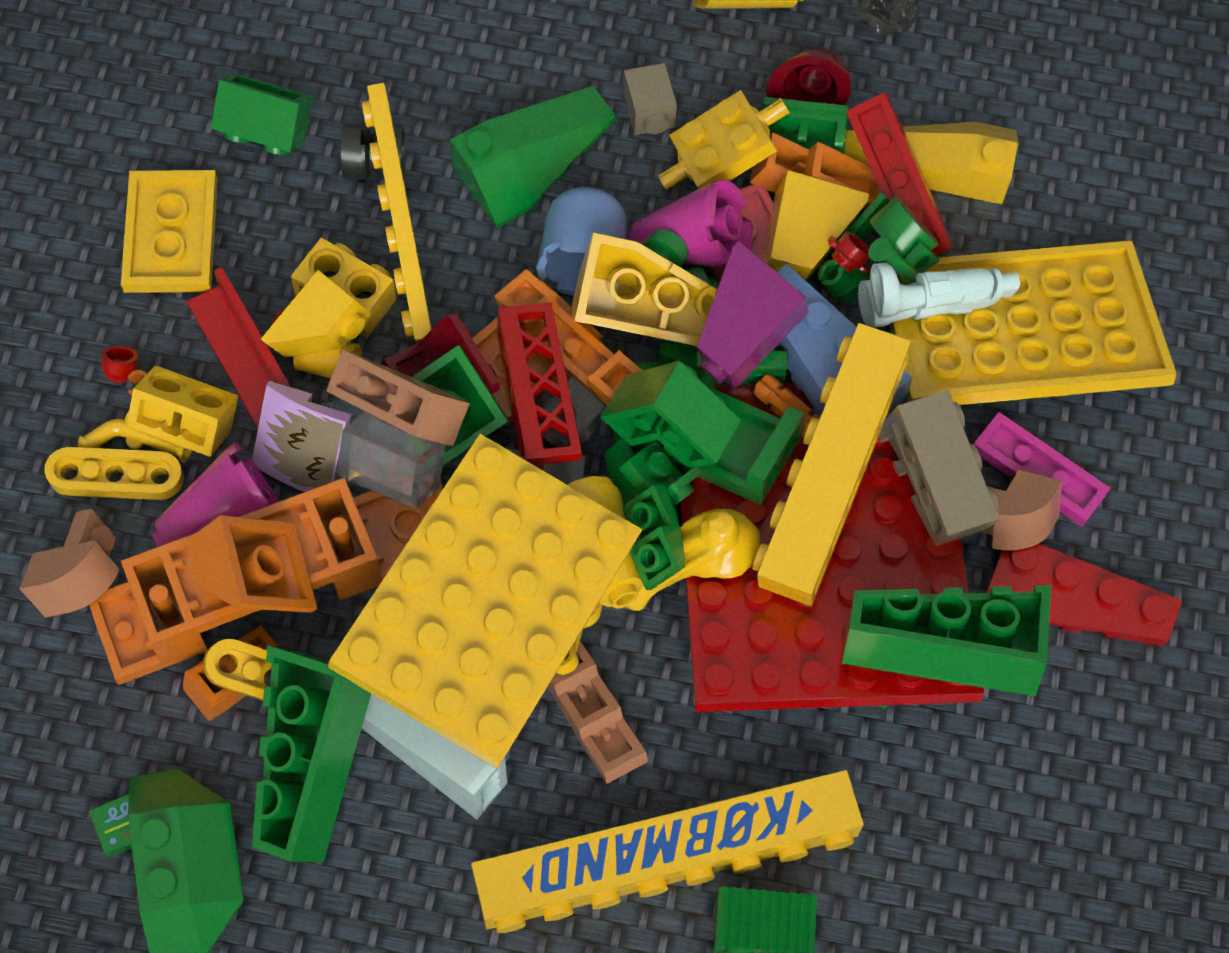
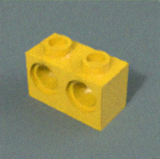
M320 238L291 275L295 297L317 270L322 273L328 271L337 272L336 275L328 278L371 313L360 333L363 337L368 338L396 301L394 279L383 267L377 264H371L370 266L358 259L353 251L340 243L334 245ZM362 292L373 293L371 297L365 299L356 297Z
M155 365L133 388L127 427L211 457L231 433L239 395Z

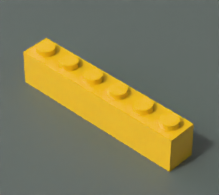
M858 323L853 338L847 335L844 337L836 360L842 363L836 378L828 377L821 394L820 402L826 404L820 419L812 417L805 433L803 443L809 445L804 460L796 458L791 467L787 485L791 486L792 489L787 502L779 500L773 512L770 527L774 528L775 532L769 545L762 543L756 554L752 569L758 571V586L760 588L812 607L910 358L911 340Z

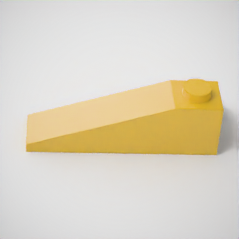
M980 122L903 127L930 190L1002 205L1012 179L1018 146L1017 130ZM848 130L844 154L869 166L855 131Z
M592 232L579 270L570 316L577 322L697 346L717 289L637 241Z

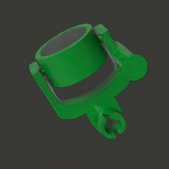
M881 192L858 220L845 231L853 233L864 241L867 235L876 230L881 238L876 239L870 245L868 250L869 258L874 262L891 265L897 274L899 283L903 285L916 283V275L918 273L925 272L940 261L932 252L939 245L937 239L919 217L897 196L890 200ZM832 259L822 265L818 278L826 286L828 292L841 303H851L858 299L860 282L870 280L871 270L868 274L863 273L858 268L849 272ZM867 260L866 264H867V265L870 267V269H871L872 266L870 265L869 261Z

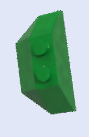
M179 769L130 777L128 821L139 910L149 953H210L212 947L244 902L231 804Z

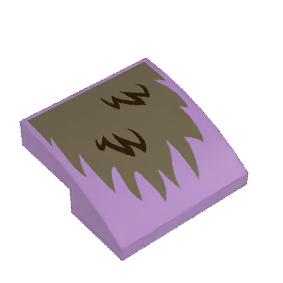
M269 381L266 384L252 460L263 472L303 492L337 481L351 414L312 403L313 394Z

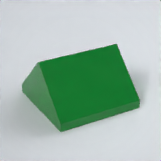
M461 345L456 346L412 377L470 403L453 446L421 439L410 434L433 472L464 457L479 434L491 439L510 422Z

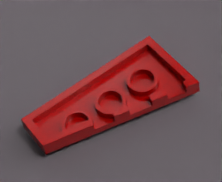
M1041 544L1020 550H1002L986 593H990L991 587L1011 586L1012 592L1033 591L1034 585H1052L1049 625L1061 626L1062 630L1078 633L1082 630L1104 633L1105 637L1165 646L1169 641L1182 603L1181 599Z

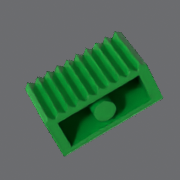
M719 887L716 896L713 953H814L817 895Z

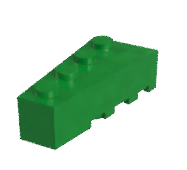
M1034 585L1033 591L1012 592L1011 586L991 587L990 593H963L962 588H943V592L939 594H920L918 589L855 590L847 623L842 664L1036 697L1047 665L1052 585Z
M267 645L266 663H272L270 687H264L263 707H268L266 737H260L259 756H263L264 770L263 781L258 782L256 787L252 848L289 862L324 863L371 693L328 668L329 659L300 650Z

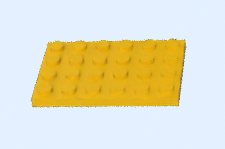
M1132 240L938 257L940 261L925 272H943L969 268H983L986 270L998 268L1001 274L1017 273L1020 279L1019 289L1012 297L1000 298L994 305L974 309L970 313H946L919 320L910 317L889 324L891 334L911 340L910 358L905 368V371L912 377L907 397L908 402L949 390L953 402L965 405L1171 386L1174 384L1177 375Z
M479 434L329 660L328 668L498 769L629 554L642 529L482 434Z

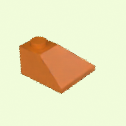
M220 515L186 541L196 585L235 608L312 613L317 609L295 523Z

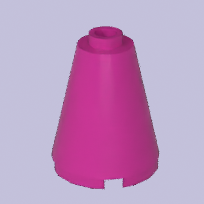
M729 180L714 181L635 221L627 239L641 243L654 231L666 229L681 237L687 245L689 256L683 265L726 267L731 250L738 241L751 251L752 224L751 220L743 221L740 208L747 205L738 187Z
M235 442L229 446L154 521L157 531L152 533V537L158 547L197 533L220 515L240 517L279 501L255 462L250 458L243 463L238 457L237 453L244 450L239 444Z

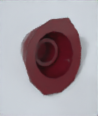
M823 48L810 49L798 53L774 69L766 86L767 97L845 105L851 95L850 73L847 70V64L842 56Z

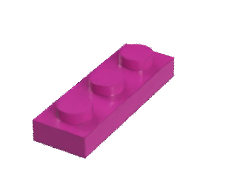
M1000 412L997 413L973 444L982 459L1011 479L1015 477L1018 470L1062 480L1060 512L1081 527L1085 525L1111 489Z

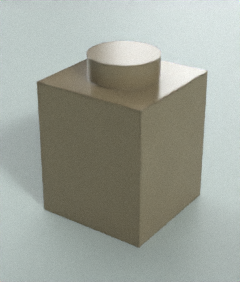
M665 63L624 70L623 96L634 135L644 133L659 134L667 129L675 128L677 103Z

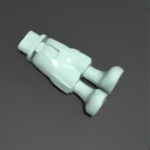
M875 263L871 268L870 280L861 281L859 284V309L865 324L873 328L887 326L892 322L910 317L919 320L946 313L966 314L974 309L994 305L1000 298L1012 297L1019 289L1020 279L1017 273L1001 274L998 268L988 270L969 268L918 273L916 275V283L903 285L899 283L897 274L891 265Z

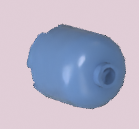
M577 187L564 191L552 201L545 218L536 269L540 279L545 280L547 277L558 284L557 292L574 296L579 270L592 232L627 239L625 210L614 196L603 190L591 187Z

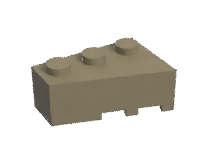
M949 390L898 405L885 419L878 437L880 443L889 441L899 460L893 462V467L898 477L908 475L916 495L911 497V501L935 546L985 531L999 520L997 496L992 488L986 486L980 471L982 469L980 454L977 448L968 441L964 431L965 418L963 411L957 402L952 401Z

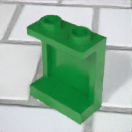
M704 374L700 381L714 394L722 397L727 402L728 408L741 419V422L719 461L715 464L698 467L702 471V474L698 477L762 505L801 440L805 413L788 406L780 419L717 391L714 388V381ZM664 446V453L677 468L686 472L691 470Z

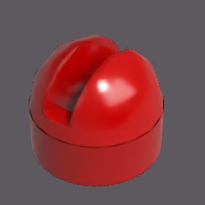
M111 346L104 349L101 359L104 376L109 381L118 384L129 380L127 378L128 375L138 368V353L134 349L125 346Z

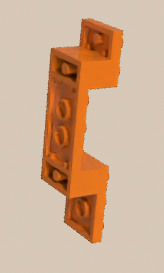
M428 469L352 497L345 478L240 517L295 523L312 590L333 583L339 601L380 585L443 490V486L437 472ZM194 534L122 560L121 563L128 582L106 590L98 599L89 604L118 685L207 652L201 632L262 610L235 608L196 585L186 541Z

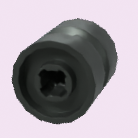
M366 124L342 125L341 167L343 179H368L372 173H376L379 179H384L383 168L374 169L369 143L377 142L376 131H371L369 127H366ZM393 125L404 179V126Z

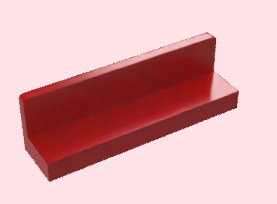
M221 267L214 270L218 286L188 300L187 304L258 431L266 384L271 381L288 387L290 385L268 346L261 340L260 332L224 269Z

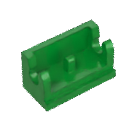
M765 97L763 109L779 99ZM782 99L790 114L785 115L768 126L770 135L775 133L809 150L817 142H820L843 154L845 153L849 123L846 111L849 110V106Z

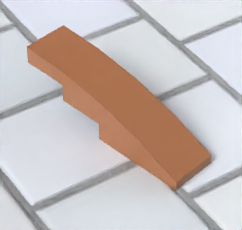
M580 641L576 653L579 658L578 666L569 674L560 675L556 673L548 685V689L606 784L647 763L648 758L645 749L624 720L621 707L598 675L595 662Z

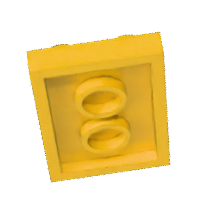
M215 170L129 171L121 286L124 293L207 292L212 289L218 183Z

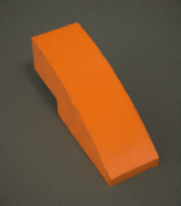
M775 133L770 135V140L777 152L754 165L750 178V183L775 193L787 170L862 191L868 193L869 198L861 212H864L881 193L870 166L820 142H817L809 150Z

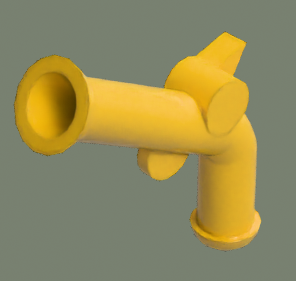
M129 411L125 419L109 420L85 436H80L77 442L78 447L99 448L114 437L121 436L126 438L127 446L130 449L137 450L146 445L177 456L182 463L188 461L193 451L127 427Z

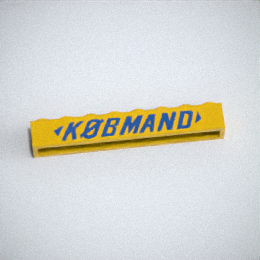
M845 770L473 862L471 865L486 930L496 928L497 933H508L525 927V920L544 916L545 921L560 920L573 914L572 908L592 904L593 909L611 907L620 903V896L639 892L642 898L651 897L667 891V884L686 880L688 886L699 885L713 880L715 872L732 868L734 874H742L760 868L762 866L761 861L779 857L780 862L794 861L808 855L807 849L822 845L826 846L827 851L845 848L854 843L853 838L858 837L864 824L848 772Z

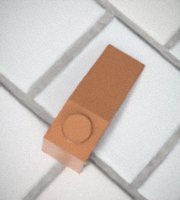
M344 349L340 353L326 392L415 437L449 446L454 445L470 404L439 388Z

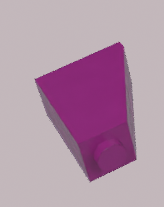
M740 241L731 250L697 345L703 362L700 365L703 372L719 385L724 380L734 390L809 313L806 297Z

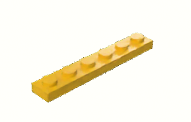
M380 83L367 86L370 100L363 101L362 108L366 127L375 126L377 142L369 144L374 169L383 168L385 184L377 185L382 211L391 210L393 226L385 227L390 253H399L401 268L393 269L398 295H407L409 310L401 311L406 337L414 336L415 342L418 344L432 330L388 95L385 84Z

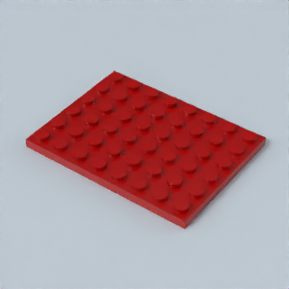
M784 383L781 386L782 390L788 388L812 410L814 409L804 392H799L794 383ZM748 384V387H737L735 390L730 385H714L717 391L780 418L770 409L771 403L766 405L755 396L754 386L756 384ZM801 437L800 442L762 505L747 500L700 477L695 478L690 482L695 491L679 502L681 525L697 514L713 509L735 510L744 514L760 531V545L762 543L769 545L775 529L770 527L773 512L779 500L787 502L792 489L791 486L787 485L791 467L796 458L804 460L809 445L804 444V438ZM877 439L812 607L760 588L758 586V571L752 569L753 565L741 576L734 578H702L698 576L685 578L695 712L982 702L984 696L983 687L842 664L847 623L855 590L918 589L920 594H939L943 592V588H962L963 593H969L961 540L957 539L935 546L911 501V497L916 495L908 475L898 477L893 467V462L899 460L889 441L880 443L879 439ZM677 468L682 475H685L687 473L686 471Z

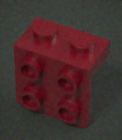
M455 313L443 317L418 344L392 355L380 363L413 377L447 352L461 345L492 395L500 389L495 370L485 360L476 346L468 327L461 322Z

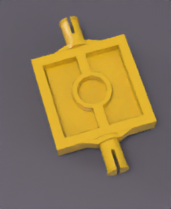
M740 90L669 135L678 150L679 162L657 176L666 190H669V188L686 177L695 182L698 189L714 181H730L777 152L770 140V129L768 126L785 115L790 114L781 98L759 112L758 109L749 104Z

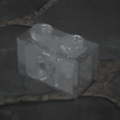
M364 411L342 430L337 475L363 488H368L395 500L401 505L416 510L439 489L445 444L415 437Z

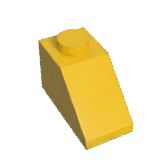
M317 270L261 340L285 358L342 349L350 340H353L362 332L365 322L371 316V313L322 272Z

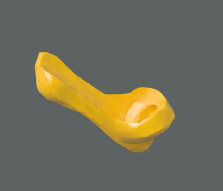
M713 509L697 514L680 526L684 546L685 568L652 590H646L643 584L637 599L625 608L632 611H640L645 608L651 597L658 591L690 576L702 578H734L741 576L754 563L760 547V531L744 514L735 510Z

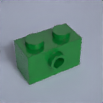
M232 73L219 79L211 129L223 132L224 137L230 141L238 143L253 141L263 144V149L267 152L286 155L288 152L290 153L304 145L313 96L242 74Z

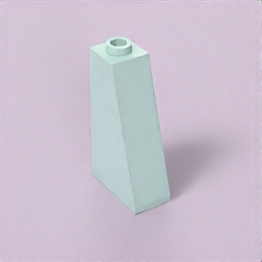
M371 694L362 729L477 820L507 785L505 758L499 768L496 769Z

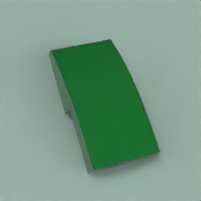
M653 484L622 506L627 521L642 529L636 543L630 550V554L646 590L654 589L685 568L681 530L665 484Z

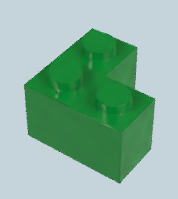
M680 361L625 375L600 416L630 446L658 440L688 469L717 463L741 422V419L728 408L727 402L710 391L698 379L696 372Z

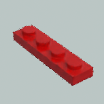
M883 92L847 110V115L880 191L890 200L895 196L899 197L926 225L939 243L932 250L937 257L954 250L955 247L889 95Z

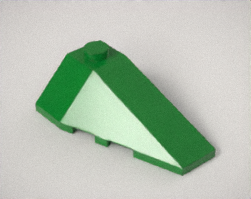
M594 86L486 120L451 139L452 167L496 229L532 210L542 200V194L554 181L559 182L567 173L568 166L581 153H586L614 123L616 115Z

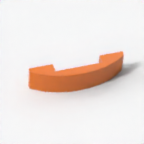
M527 269L494 296L495 301L501 308L552 303L566 376L601 402L609 403L625 375L642 371L620 350L613 354L581 324L574 321L558 305L557 295ZM544 319L519 321L520 329L534 338H537L545 329Z

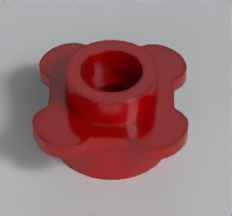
M845 232L839 240L833 236L829 237L828 243L836 250L832 257L843 269L852 272L855 268H858L865 274L869 273L871 269L866 264L869 259V247L859 237L850 232Z

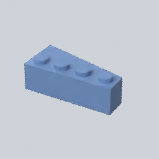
M787 264L777 273L806 297L809 313L773 351H787L788 369L792 374L791 380L798 391H803L814 408L813 414L821 417L826 405L820 402L824 385L829 376L837 377L842 363L836 361L841 343L846 335L853 338L857 327ZM906 371L903 373L886 418L898 405L904 404L907 401L912 377Z

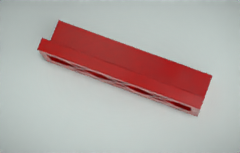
M552 303L498 308L497 337L519 456L543 471L544 464L581 460L582 451ZM544 319L545 329L537 338H534L520 329L519 321ZM523 344H525L526 346H528V348H527L526 350H524V345H523ZM536 352L552 361L553 365L544 375L527 366V362ZM554 377L556 379V383L551 381ZM531 381L535 383V386L533 388L531 386ZM543 389L560 399V404L551 414L534 402V399ZM562 414H563L564 422L559 419V417H560ZM538 419L543 422L540 426L538 423ZM552 427L567 437L569 446L543 449L542 437Z

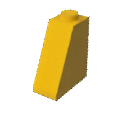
M787 170L775 192L762 261L775 272L788 264L807 281L833 249L828 243L829 237L833 236L838 240L842 237L843 233L853 225L868 202L869 194Z

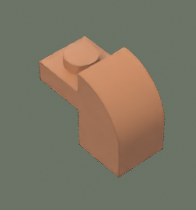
M1018 470L1007 491L992 488L999 503V512L997 513L999 520L987 530L981 532L993 535L992 548L1020 550L1037 545L1047 538L1060 516L1062 480Z
M92 509L76 512L64 547L33 553L19 589L45 618L71 613L86 607L98 599L111 586L120 569L110 558L116 537Z

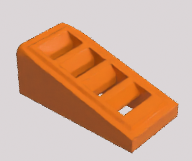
M262 626L238 639V641L267 650V645L279 647ZM223 655L219 660V667L226 673H230L235 667V661L231 656ZM203 661L184 672L183 689L208 721L221 715L246 696L213 684L205 675ZM271 670L265 673L264 682L271 677ZM207 681L210 683V685H211V686L214 688V690L217 692L216 694H214V692H213V691L210 689V687L206 684Z

